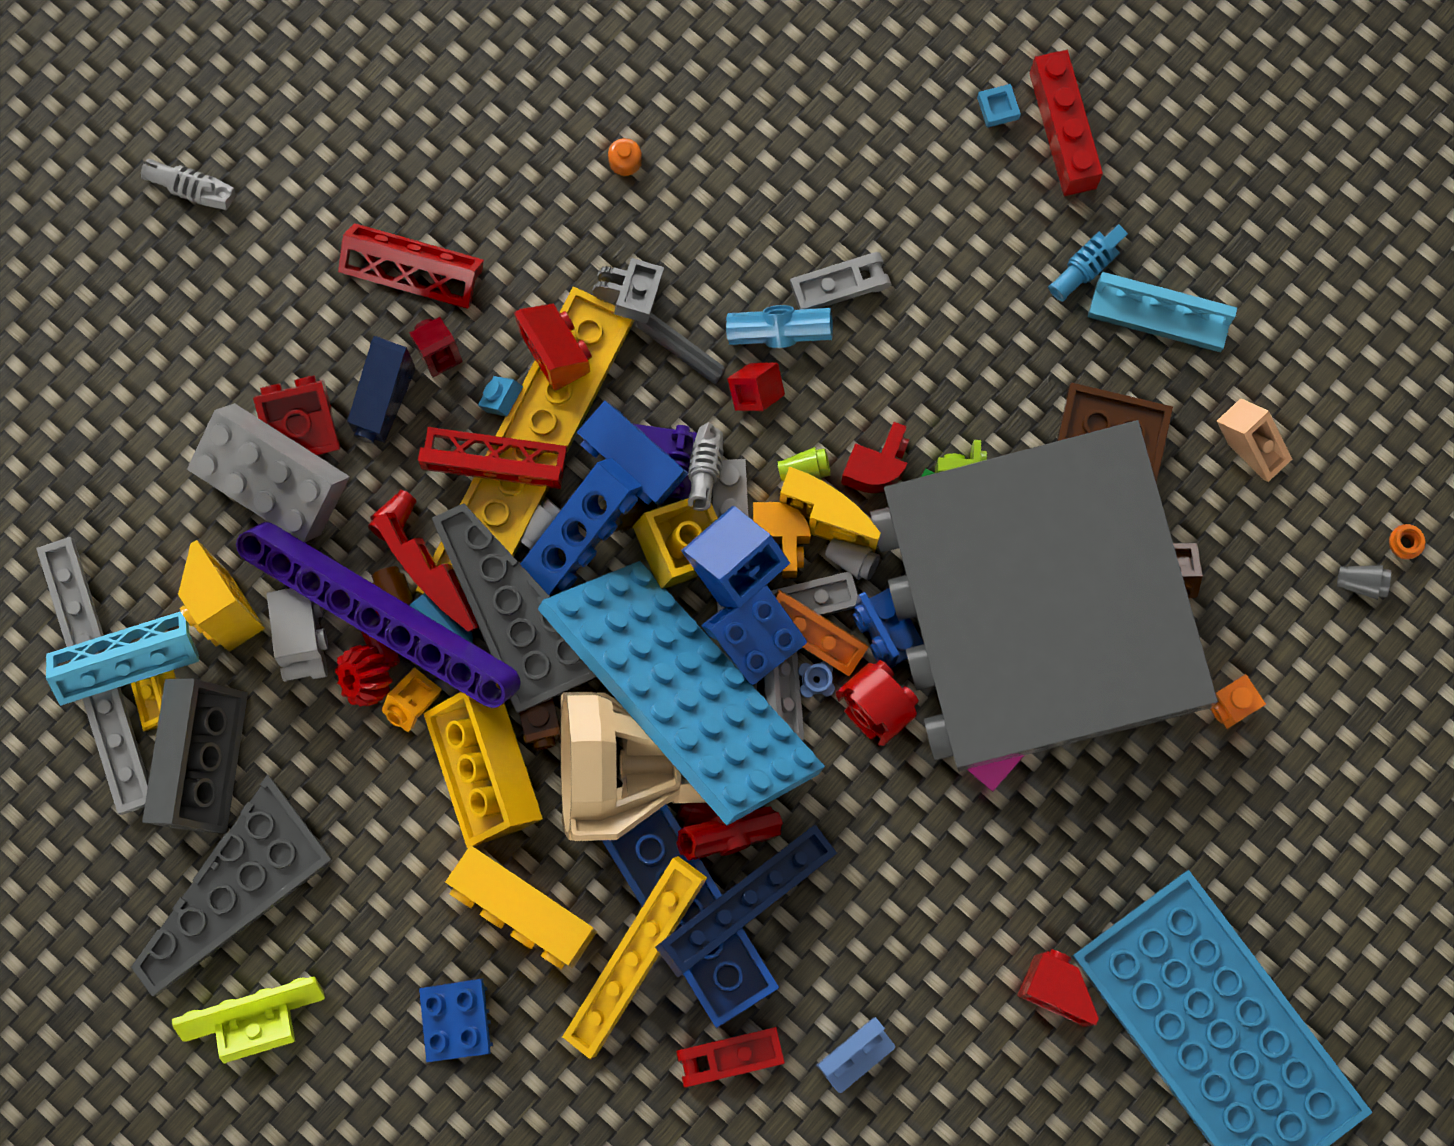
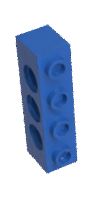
M613 458L597 462L520 565L549 596L559 591L564 592L568 590L577 580V576L574 574L580 566L585 567L596 556L598 551L594 548L600 540L605 541L617 529L618 525L615 523L621 513L625 515L635 506L638 501L635 495L643 485ZM599 495L606 501V511L599 506ZM579 522L586 528V537L582 536L578 530ZM559 548L566 555L565 563L558 556Z

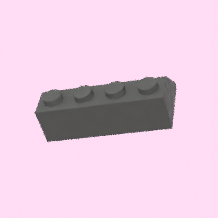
M165 679L142 823L218 834L227 833L248 692L198 679Z

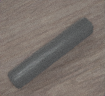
M650 313L647 324L637 321V327L710 382L716 384L725 373L723 365L654 314Z

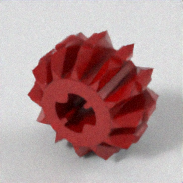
M354 646L344 651L343 655L337 657L338 667L335 669V673L338 675L339 681L336 684L341 686L342 697H347L351 705L358 704L360 707L374 705L378 701L383 700L384 696H387L390 692L389 684L393 682L388 672L390 667H387L385 663V654H379L376 646Z

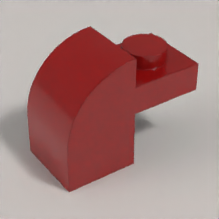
M893 422L882 453L855 443L842 475L841 484L865 493H881L885 491V486L897 484L902 479L908 464L896 459V457L903 458L910 439L904 438L907 426Z

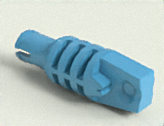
M1119 224L1106 237L1100 231L1096 233L1069 259L1068 268L1048 286L1050 293L1057 300L1063 302L1081 283L1091 282L1120 254L1115 246L1128 233Z

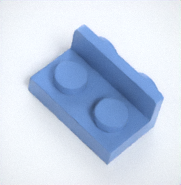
M876 1017L868 1021L816 1065L838 1093L845 1091L895 1049V1044L883 1031L885 1028Z

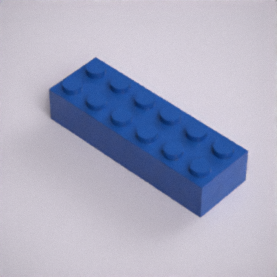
M665 804L619 839L602 840L642 907L674 857L679 856L707 877L704 885L675 929L676 931L721 897L722 894L700 858L688 861L684 855H680L676 842L678 840V831L681 830V827ZM743 928L683 973L716 1029L779 989V986Z

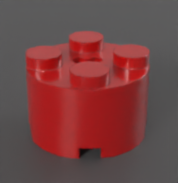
M879 660L876 664L868 663L836 691V698L838 702L843 698L845 699L848 707L844 712L856 727L871 740L875 736L881 738L878 744L884 746L916 718L917 712L914 706L919 703V700L911 689L906 686L901 688L892 678L894 673L885 662Z

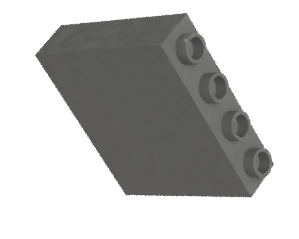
M1139 420L884 487L889 507L870 511L873 524L881 533L878 540L880 552L900 548L906 575L888 580L898 621L918 617L924 644L906 649L916 691L936 686L943 714L924 718L934 761L954 756L957 770L960 772L1210 709L1218 702Z

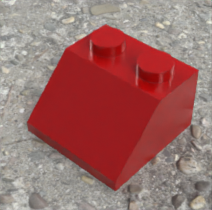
M553 303L523 308L514 312L520 336L554 392L591 372L588 360L592 358V355L583 340L578 342L575 340L571 333L575 329L574 325L565 311L559 313Z
M1053 949L1050 952L1046 951L1034 955L1017 996L1084 1027L1096 1026L1099 1017L1079 968L1070 964L1072 958Z

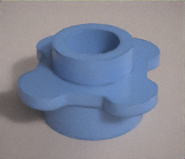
M825 661L813 665L809 663L801 664L798 668V674L802 677L801 695L806 698L812 697L813 694L832 695L835 690V686L832 684L833 667ZM815 676L819 677L820 679L818 683H815L813 681V678Z

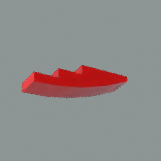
M385 512L375 517L373 520L391 552L421 590L465 630L469 632L479 629V625L451 563L436 566L423 538H413L408 541L395 513Z

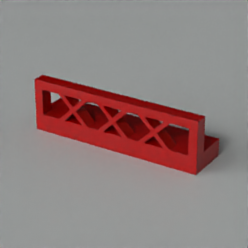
M354 223L343 234L338 272L468 309L472 302L475 280L482 273L484 260ZM350 251L361 252L369 264L363 268L350 265ZM385 260L393 261L402 273L396 277L386 275L379 264ZM418 269L425 270L434 280V283L429 286L421 285L412 273ZM451 278L466 282L464 295L452 294L444 282Z
M428 427L425 447H420L418 462L422 470L561 489L567 446ZM435 437L450 439L456 449L454 451L433 449ZM456 440L465 441V443L460 446ZM480 443L485 444L491 454L481 456L466 454L464 451L473 444ZM491 445L501 446V447H499L498 449L494 450ZM509 448H516L522 452L525 459L522 461L503 459L499 455ZM526 450H531L535 452L529 455ZM543 453L558 454L556 466L535 463L533 460Z

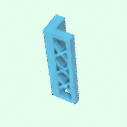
M1102 272L1095 286L1088 317L1221 352L1224 349L1229 326L1236 316L1237 307Z
M180 611L47 653L46 680L61 706L199 662V654L190 636L189 623ZM179 625L178 629L165 632L167 629ZM141 638L137 642L130 643L134 639ZM106 649L104 652L94 655L98 651ZM71 660V661H70L69 663H67V664L58 666V663H62V662Z

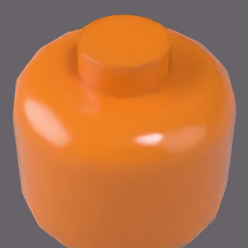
M628 138L618 139L613 142L608 150L610 168L614 173L621 176H629L637 172L642 164V153L639 145Z

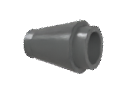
M1383 565L1340 566L1337 587L1378 600V597L1387 598L1391 582V570L1383 569Z

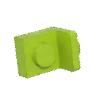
M981 440L973 441L970 459H965L964 455L956 453L946 454L944 458L938 457L935 473L987 460V451H981Z

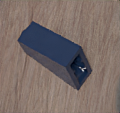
M373 336L347 421L352 431L355 432L354 436L367 443H373L374 440L385 443L416 370L407 347Z

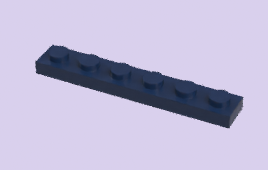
M816 825L812 826L660 942L655 948L677 977L681 976L831 859L837 852Z

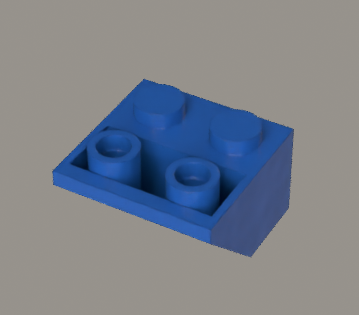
M735 506L729 508L681 550L721 607H742L790 564L773 537Z

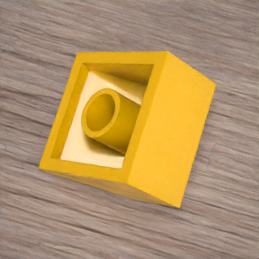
M689 498L645 512L633 525L654 578L661 589L698 576L681 550L718 519L712 504L709 509L698 511L694 510L693 506L690 507L688 505Z

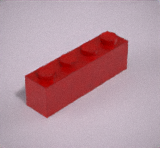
M1068 49L1035 56L1029 74L1063 195L1068 196L1095 190L1099 185L1103 172Z

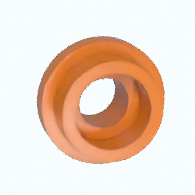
M1400 525L1390 534V549L1399 558H1416L1425 548L1424 534L1414 525ZM1402 537H1406L1411 541V548H1406L1401 544Z

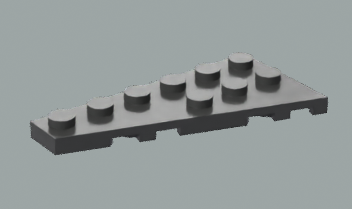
M464 503L432 517L491 655L512 667L520 677V689L511 697V701L518 714L597 678L538 610L542 601L550 596Z
M266 775L260 784L259 790L251 801L247 802L230 831L225 833L192 880L193 883L174 905L173 911L160 930L155 932L131 966L152 997L158 996L333 862L327 851L270 775Z

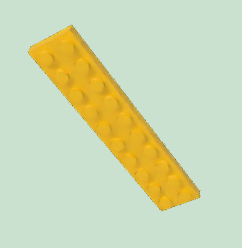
M573 286L559 313L565 311L568 314L575 328L571 331L577 342L583 340L592 355V358L588 360L591 372L554 392L534 360L522 384L523 388L508 416H505L496 436L567 446L568 452L635 320L615 315V305L597 299L594 295ZM491 445L494 450H496V449H498L499 447H501V446ZM509 448L499 455L503 459L517 461L525 459L522 452L516 448ZM488 450L485 456H488L491 452ZM526 450L529 455L535 452L531 450ZM543 453L533 461L539 464L556 466L558 454ZM474 477L460 505L464 503L514 557L521 544L520 540L537 506L541 505L549 487ZM442 541L432 557L436 566L451 563ZM417 586L416 592L420 595L424 594L421 588Z

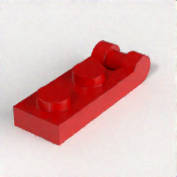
M776 1027L676 1051L678 1062L682 1061L685 1076H682L684 1088L785 1064ZM707 1055L710 1070L699 1072L696 1058Z

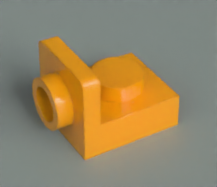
M414 667L388 693L382 707V712L393 725L409 732L414 727L417 718L439 697L442 689Z

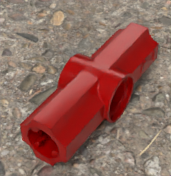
M771 806L756 809L729 825H726L719 816H716L708 822L687 826L679 830L676 844L680 855H684L688 861L720 853L721 856H726L744 850L752 844L775 839L781 835L783 822L779 812L774 811Z

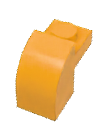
M753 502V521L767 531L777 544H781L782 552L790 562L782 570V578H796L797 568H804V548L797 547V544L810 543L811 534L808 522L800 511L788 504L781 502Z

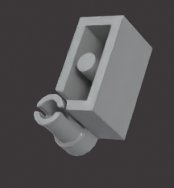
M291 588L268 592L267 601L274 658L278 665L283 667L280 668L283 681L287 682L288 680L309 676L312 679L327 677V663L323 650L328 649V640L325 629H320L319 617H324L323 607Z

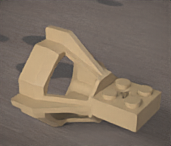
M563 692L561 695L560 729L562 825L568 840H617L665 804L670 802L673 804L706 803L616 699L606 693ZM616 737L622 738L623 749L620 750L621 779H623V785L620 788H617Z

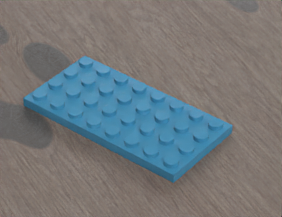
M641 561L546 598L538 608L540 613L726 825L735 822L816 777L825 767L813 751L806 746L770 706L766 699L746 681L743 674L697 625L696 621L679 605L674 597L665 588H660L650 570Z
M1189 870L1183 872L1071 956L1211 1146H1330L1373 1113Z

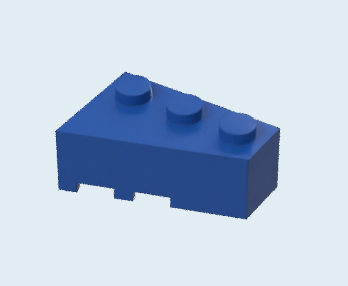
M604 400L577 431L584 439L580 445L595 458L599 454L606 459L613 458L643 485L636 494L648 505L652 500L662 505L689 473L650 440L644 432L623 416V413Z

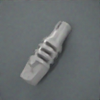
M148 158L145 161L146 164H143L141 169V178L143 180L167 187L171 194L197 202L200 205L227 210L236 196L234 188L212 176L196 172V170L190 168L187 169V167L181 165L173 168Z
M709 422L699 427L693 444L688 477L692 482L688 505L690 507L693 506V509L698 511L707 510L711 506L712 488L719 481L724 452L723 432Z

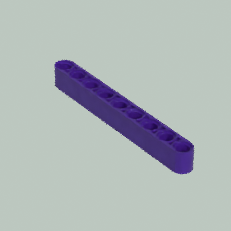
M263 522L243 532L237 538V551L245 561L484 706L496 708L506 702L520 689V677L512 667L275 524ZM495 682L500 686L501 690L497 688Z

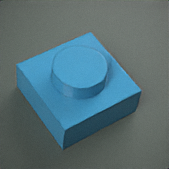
M1011 84L978 92L977 99L987 128L1019 120L1021 113Z
M493 376L492 380L486 385L478 406L487 413L508 416L523 386L514 379Z

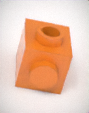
M1245 674L1216 692L1218 702L1210 709L1215 718L1228 729L1265 706L1266 703Z

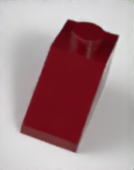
M441 317L434 320L431 318L425 319L414 327L415 330L409 332L432 378L463 362L455 339Z

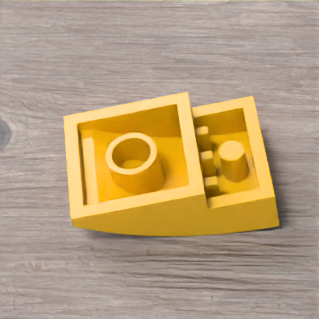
M789 466L780 492V502L793 506L806 519H809L811 535L830 541L836 538L872 548L873 552L876 551L881 533L870 518L855 503L826 482Z

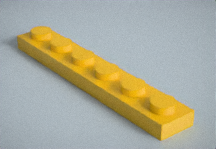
M679 856L672 858L562 1038L589 1059L597 1056L659 957L660 953L655 946L674 933L707 880L705 875Z

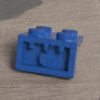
M767 585L742 607H724L701 625L709 637L719 642L735 666L743 674L746 681L751 685L756 684L807 643L805 637Z
M890 588L871 598H868L865 592L858 595L856 607H854L856 613L852 614L860 632L864 633L867 631L873 642L869 647L877 662L882 660L890 668H893L908 660L907 648L924 644L911 619L898 621Z

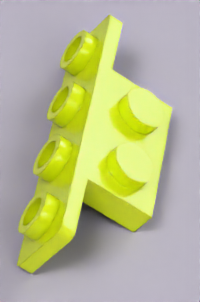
M316 977L298 978L283 986L273 989H261L253 995L240 999H229L210 1008L189 1011L183 1016L172 1019V1026L183 1042L216 1033L219 1058L224 1064L295 1042L290 1010L324 1000V992Z

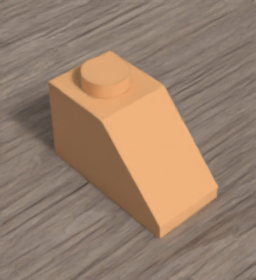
M1240 399L1217 420L1228 445L1263 480L1269 482L1293 460L1268 410Z

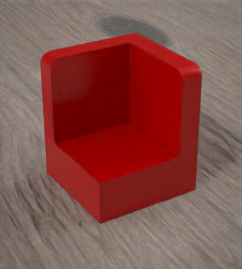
M749 363L727 378L735 411H764L785 395L778 363Z

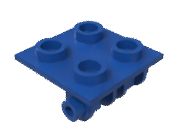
M483 979L419 988L426 1062L491 1054L490 1047L493 1046V1042H490L488 1028L491 1020H487V1013H490V1010L486 1009L485 991H487V987H484Z

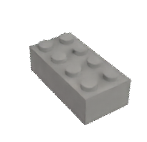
M235 403L214 410L187 468L188 471L304 543L322 534L350 478L344 472Z

